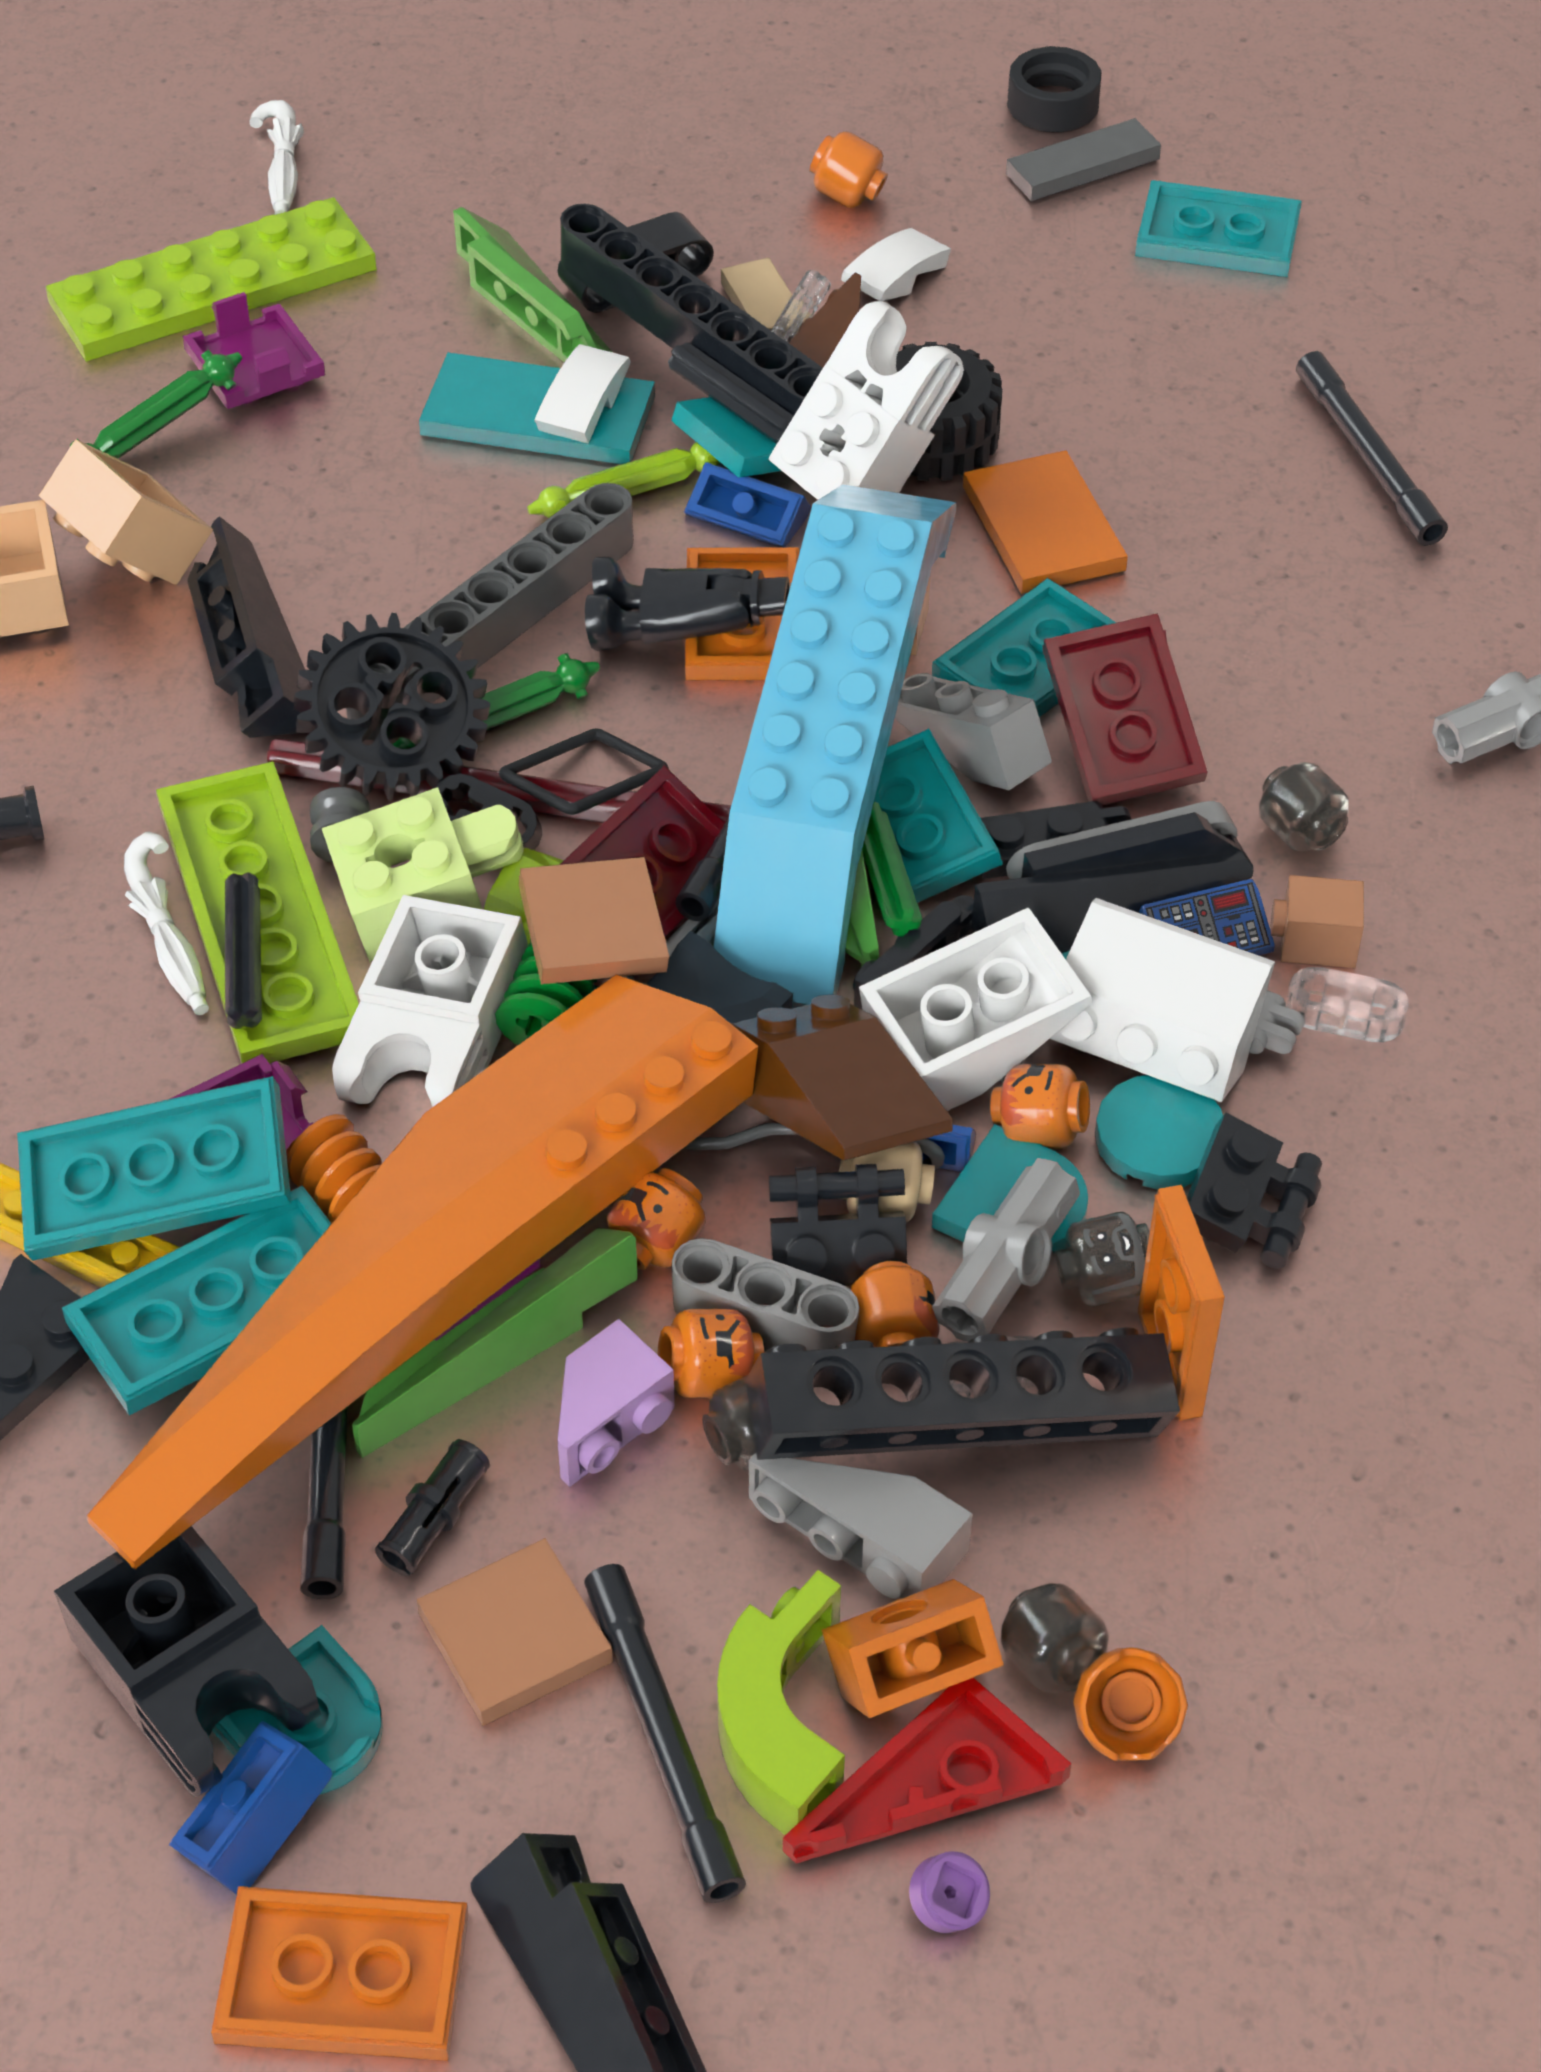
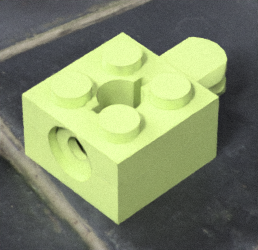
M438 787L321 828L369 962L373 961L403 895L482 909L472 878L518 862L524 850L516 818L509 809L502 805H495L451 821ZM407 860H410V861H409L408 863H406V864H402V865H399V866H397V867L390 868V866H393V865H396V864L405 862V861H407Z

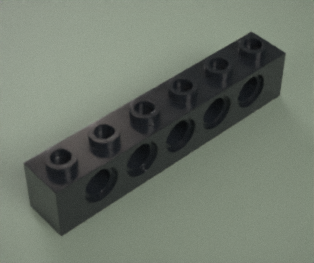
M1130 1327L1111 1329L1096 1337L1074 1338L1073 1333L1060 1330L1043 1333L1033 1340L1008 1341L1007 1336L1002 1334H986L975 1337L967 1343L941 1344V1340L935 1337H921L909 1340L901 1346L874 1347V1344L870 1341L855 1340L842 1343L831 1350L807 1351L806 1347L801 1344H782L768 1349L765 1353H761L745 1380L757 1460L1158 1437L1180 1412L1164 1333L1139 1334L1137 1329ZM1083 1373L1096 1377L1104 1386L1105 1391L1092 1387L1086 1381ZM1017 1377H1023L1032 1381L1038 1388L1040 1395L1026 1391L1018 1382ZM950 1380L964 1383L972 1391L974 1398H966L958 1394L953 1389ZM882 1384H891L898 1387L905 1394L908 1402L892 1399L884 1391ZM822 1387L830 1390L836 1395L840 1405L834 1406L824 1403L817 1397L813 1388Z

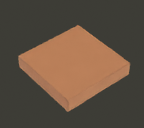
M645 857L520 868L519 888L541 984L612 978L615 975L632 976L667 972L669 953Z
M546 1538L416 1599L419 1616L482 1726L613 1663L611 1645Z

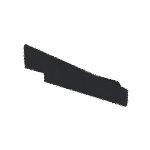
M1196 812L1024 853L1021 878L984 882L975 885L971 928L975 933L1029 907L1062 954L1071 950L1088 909L1095 898L1139 913L1140 908L1145 904L1251 879L1254 872L1253 864L1234 835L1230 834L1228 837H1224L1213 829L1206 818Z

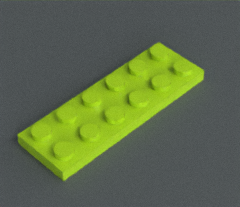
M332 197L326 200L313 201L306 206L277 215H268L258 221L232 229L219 230L209 236L180 245H170L163 250L141 257L121 260L114 265L89 273L73 275L63 281L46 285V292L50 306L83 359L87 362L214 322V310L211 308L213 302L242 292L246 294L248 310L375 271L377 267L375 252L337 200Z
M274 762L156 789L162 817L224 1011L225 880L232 873L243 875L247 872L253 873L258 878L261 923L262 1020L254 1028L243 1026L242 1028L235 1029L229 1025L241 1064L261 1054L269 1063L340 1045L359 1003Z

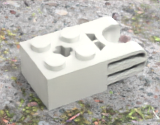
M875 301L866 304L859 310L768 458L769 461L818 500L842 484L899 493L935 436L930 429L962 378L964 369L960 357L942 346L923 347L915 353L901 371L897 372L896 357L906 335L907 326L900 312L887 302Z
M403 895L358 991L360 1003L334 1059L332 1072L338 1099L358 1104H369L375 1099L377 1093L387 1080L398 1073L415 1070L428 1073L425 1089L432 1107H434L485 1070L502 1035L501 1030L496 1024L495 1013L504 999V994L513 980V974L528 946L521 917Z

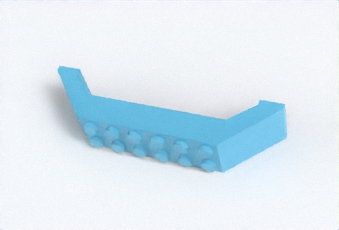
M842 484L814 502L811 508L729 813L713 947L721 956L741 971L757 979L777 983L793 993L792 1009L810 1005L814 997L837 995L845 964V948L856 871L932 565L938 557L945 558L956 514V502Z

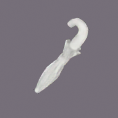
M271 100L259 105L250 118V125L254 128H259L267 118L276 117L272 119L274 124L273 130L267 129V134L275 145L274 158L268 171L269 195L275 215L289 211L296 194L298 172L294 160V147L304 134L303 126L301 124L296 126L295 110L284 100Z
M150 831L145 832L133 839L124 854V872L132 890H127L125 894L132 901L128 906L146 918V922L155 937L154 943L159 964L171 985L184 1001L191 1005L196 1015H203L209 1010V1006L205 1000L206 991L198 959L193 946L182 932L174 926L175 923L167 910L168 890H166L165 880L159 877L153 878L147 866V857L151 850L155 854H162L168 850L169 845L161 835Z

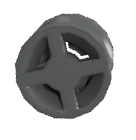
M334 787L321 791L312 799L310 804V820L313 827L310 831V844L312 851L317 857L333 863L321 828L369 812V801L364 794L351 788Z

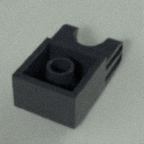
M192 1526L136 1569L118 1552H115L54 1590L73 1643L184 1787L194 1797L202 1795L223 1779L218 1766L213 1762V1744L209 1736L215 1725L225 1716L237 1710L254 1708L275 1716L292 1732L303 1728L321 1716L313 1682L305 1669L261 1617L255 1602Z

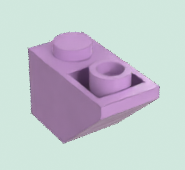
M620 1319L613 1322L566 1357L558 1431L560 1478L569 1487L588 1473L595 1474L604 1470L615 1459L621 1448L641 1433L649 1434L657 1430L668 1419L672 1410L675 1409L673 1369Z

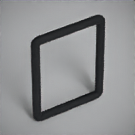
M593 728L503 766L499 771V776L503 781L568 815H576L644 785L664 765L668 769L669 767L665 761L602 729ZM594 740H598L651 767V769L574 803L564 800L517 774Z

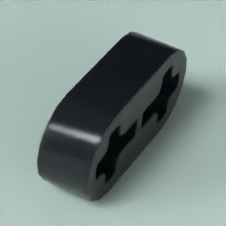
M464 774L450 775L442 779L435 787H438L451 821L472 814V812L466 809H460L453 816L454 812L448 804L451 798L461 800L468 793L472 804L480 811L495 805H502L512 812L516 820L518 816L521 817L520 821L526 829L523 835H521L523 848L535 850L539 845L542 837V826L532 807L524 800Z

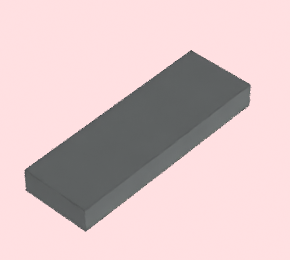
M1134 118L1009 158L1006 164V175L1030 201H1034L1159 160L1161 144Z

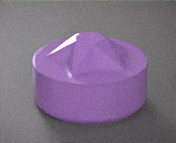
M949 1851L929 1857L918 1865L911 1877L909 1896L916 1916L925 1926L939 1933H953L970 1928L983 1918L990 1901V1886L983 1868L976 1860L967 1854Z

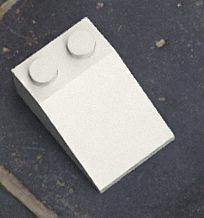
M1029 907L859 987L862 1010L878 1019L947 1111L982 1095L1003 1078L1015 1065L1021 1063L1092 1004L1090 993Z

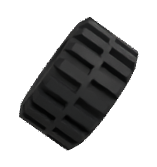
M925 342V345L918 346L914 343L904 345L902 350L897 353V372L901 371L909 363L916 352L923 347L942 346L951 350L960 357L964 369L957 388L930 429L935 436L910 475L917 476V480L929 481V478H939L941 481L953 480L954 475L964 477V472L972 471L974 467H983L989 462V456L994 455L998 448L1003 392L1000 374L994 372V365L989 360L979 359V353L971 349L962 350L960 345L951 343L938 345L937 342Z

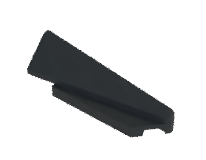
M219 516L211 525L217 544L208 564L195 562L187 579L214 682L231 696L237 691L240 729L249 738L299 733L296 730L297 715L302 712L294 710L295 692L301 691L297 687L299 670H305V667L252 542Z
M522 1833L472 1879L471 1891L578 2072H707L624 1884L591 1883L575 1835Z

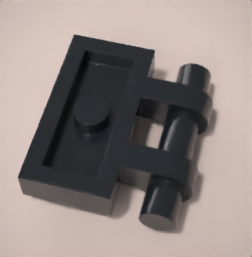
M1225 1112L1215 1125L1188 1193L1187 1200L1201 1236L1235 1254L1249 1236L1264 1244L1260 1258L1265 1265L1271 1268H1283L1286 1265L1290 1252L1296 1251L1302 1241L1305 1232V1225L1302 1222L1305 1210L1313 1206L1317 1200L1322 1186L1321 1180L1318 1178L1322 1161L1318 1156L1304 1152L1298 1155L1293 1168H1287L1277 1163L1276 1161L1283 1142ZM1265 1192L1281 1200L1277 1212L1272 1213L1260 1207Z
M876 1164L855 1165V1171L816 1173V1167L795 1168L794 1175L768 1176L770 1202L796 1201V1217L770 1218L771 1260L840 1283L843 1286L852 1285L869 1267L887 1261H899L907 1264L906 1216L904 1212L878 1211L880 1196L905 1195L903 1169L877 1170ZM856 1198V1214L818 1216V1200Z

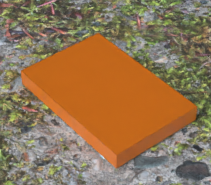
M1067 450L964 472L963 488L1021 594L1028 593L1047 578L1061 586L1126 571L1128 555Z
M687 548V568L745 569L751 573L755 570H762L764 578L788 577L791 586L799 557V548ZM783 615L766 616L762 625L750 627V624H748L744 629L735 632L686 639V680H765Z
M1182 1185L1160 1188L1158 1193L1155 1194L1138 1315L1145 1334L1164 1333L1180 1412L1176 1417L1178 1416L1179 1420L1182 1421L1203 1416L1225 1296Z
M238 1886L211 2030L214 2044L448 2061L469 1916L467 1902Z

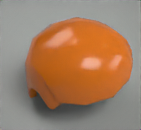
M1133 1647L1117 1648L1099 1656L1081 1673L1073 1699L1079 1729L1094 1749L1114 1761L1151 1760L1157 1757L1180 1734L1188 1709L1181 1676L1159 1654Z

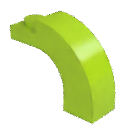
M817 1570L801 1589L792 1587L787 1590L776 1604L771 1618L749 1604L738 1618L723 1648L718 1671V1732L721 1751L727 1769L745 1800L761 1817L784 1835L844 1782L845 1754L804 1726L794 1716L783 1695L791 1677L824 1641L822 1629L840 1623L841 1585L820 1570Z

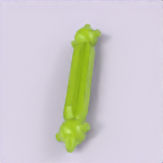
M696 442L692 445L690 451L674 448L576 478L565 489L559 486H549L540 493L537 500L527 506L529 514L544 515L550 518L587 489L598 484L612 483L626 488L631 496L685 480L694 470L701 472L705 462L716 466L720 462Z

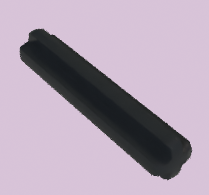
M684 343L681 346L676 345L671 350L672 356L668 361V365L672 371L777 444L794 417L792 414L690 343Z
M250 872L243 875L232 873L225 880V1012L227 1014V1023L235 1029L242 1028L243 1026L254 1028L262 1020L260 889L258 887V878Z

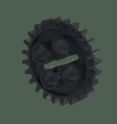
M391 613L387 627L379 628L372 614L366 615L364 631L359 632L350 622L346 621L343 623L342 641L326 633L323 636L322 642L323 653L314 650L308 652L306 666L309 670H299L297 687L301 691L295 692L294 710L302 712L297 715L296 730L299 733H310L306 737L305 742L307 754L324 750L319 768L322 772L331 770L337 765L341 768L339 785L342 787L350 783L355 777L363 779L362 794L364 796H368L377 783L384 785L387 800H393L397 785H405L412 797L419 793L420 781L425 780L434 789L443 779L442 770L449 775L461 774L463 768L461 759L472 762L475 760L478 750L476 742L484 741L487 724L483 720L488 719L490 702L482 699L485 697L487 681L485 679H473L477 672V659L459 661L464 644L461 640L447 647L441 644L444 632L443 627L439 626L427 636L421 633L422 621L420 617H416L410 627L405 629L400 628L397 614ZM385 664L390 666L394 672L379 674L371 670L369 666ZM413 667L420 668L421 670L414 675L412 680L410 679L405 687L403 703L396 702L392 706L401 691L404 679ZM436 693L441 695L446 701L440 704H432L425 701L420 695ZM391 707L375 741L371 745H365L363 742L379 725L381 709ZM344 708H353L359 710L364 716L358 719H347L342 717L338 711ZM394 738H406L411 740L416 746L410 749H400L389 741Z

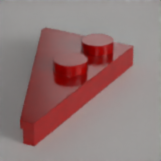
M973 1677L948 1687L783 1837L782 1851L793 1862L800 1863L1062 1785L1070 1777L1072 1763Z

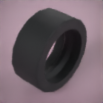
M1047 46L1031 49L1019 55L1010 65L1007 107L1013 118L1027 127L1045 132L1076 130L1089 124L1098 114L1102 71L1094 59L1083 52L1068 47ZM1062 86L1073 91L1062 93L1046 92L1037 89V87Z

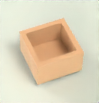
M75 439L39 495L56 511L53 520L59 526L77 537L82 538L85 536L89 540L85 547L88 552L115 567L118 561H122V565L147 582H151L154 576L177 585L213 531L208 524L151 475Z
M36 500L0 506V637L69 626L56 550L45 501Z

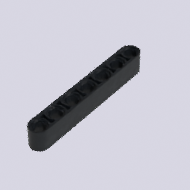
M584 203L570 206L562 212L560 217L561 264L566 271L672 349L676 345L681 346L684 343H690L793 416L796 414L823 369L820 365L603 209Z

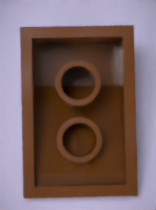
M820 995L814 997L810 1005L793 1009L767 1008L759 1011L756 1018L732 1023L735 1028L758 1045L753 1095L743 1103L844 1161L953 1131V1118L878 1019L850 1004V1000L844 996Z

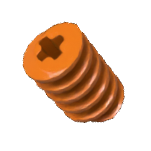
M341 1114L323 1117L308 1126L299 1137L292 1141L286 1150L289 1178L298 1187L303 1185L331 1224L382 1164L381 1157L373 1149L368 1148V1141L359 1132L354 1131V1124L345 1115Z

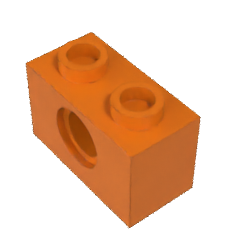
M955 1579L822 1629L841 1697L868 1718L1004 1665L984 1596Z

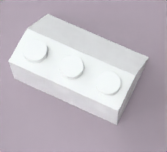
M1095 898L1088 909L1066 958L1068 964L1090 993L1092 1004L1050 1039L1222 1102L1244 1072L1275 961Z

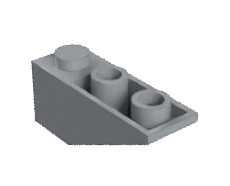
M929 673L915 674L904 679L894 719L914 735L929 728L947 761L970 780L1010 790L1052 763L1034 699L1008 694L1004 690H990L972 686L965 681L954 682L933 677Z
M756 1453L749 1459V1499L753 1501L756 1508L765 1517L776 1523L786 1522L809 1537L813 1546L821 1554L832 1560H844L865 1574L870 1583L880 1593L889 1598L897 1599L900 1597L902 1599L943 1583L969 1552L973 1513L915 1476L794 1458L757 1460Z

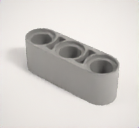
M700 1238L690 1240L682 1244L674 1253L672 1259V1293L676 1314L687 1309L739 1310L747 1318L751 1331L761 1335L765 1352L772 1347L792 1343L804 1345L807 1351L831 1350L842 1343L855 1341L859 1318L858 1300L849 1288L840 1283L711 1239ZM826 1325H828V1326H834V1327L826 1328V1327H821V1326H826Z

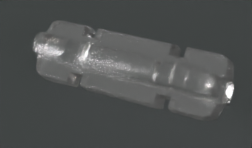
M815 270L807 271L771 331L789 343L799 332L803 322L807 318H812L819 308L818 305H820L831 288L829 279Z

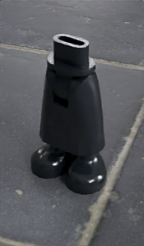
M595 557L592 564L594 594L587 595L585 600V624L588 641L593 650L600 651L610 650L629 641L643 639L644 644L735 632L744 629L748 624H750V627L762 625L766 616L783 615L790 590L789 578H764L762 570H755L751 573L745 569L645 568L642 586H637L627 582L620 565L612 557Z

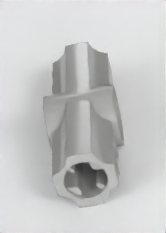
M1521 672L1507 673L1490 685L1483 698L1435 717L1432 733L1438 744V752L1449 764L1455 762L1462 764L1511 742H1514L1520 749H1529L1540 744L1541 674L1527 679Z
M1037 1158L1032 1166L1025 1168L994 1215L982 1213L971 1221L963 1242V1262L932 1306L938 1323L950 1330L957 1339L968 1342L975 1337L989 1334L1020 1285L1034 1286L1044 1277L1051 1258V1238L1080 1195L1076 1178L1065 1172L1058 1162Z

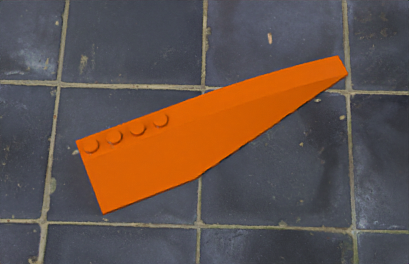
M619 975L610 978L423 1114L87 1514L88 1523L134 1569L139 1567L626 1193L647 1173L653 1172L752 1096L758 1045L708 1006Z

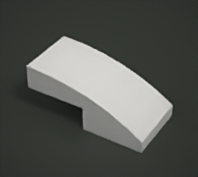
M908 228L882 239L864 251L843 270L841 281L846 282L854 273L862 275L861 291L879 301L909 295L912 292L916 275L946 268L951 248L913 228Z
M579 344L557 373L534 419L538 430L589 444L604 406L612 408L630 366V358Z

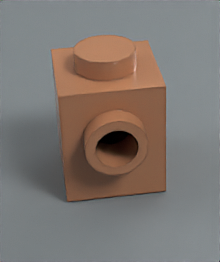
M1289 875L1285 900L1274 899L1271 912V936L1281 937V962L1356 968L1364 929V881Z

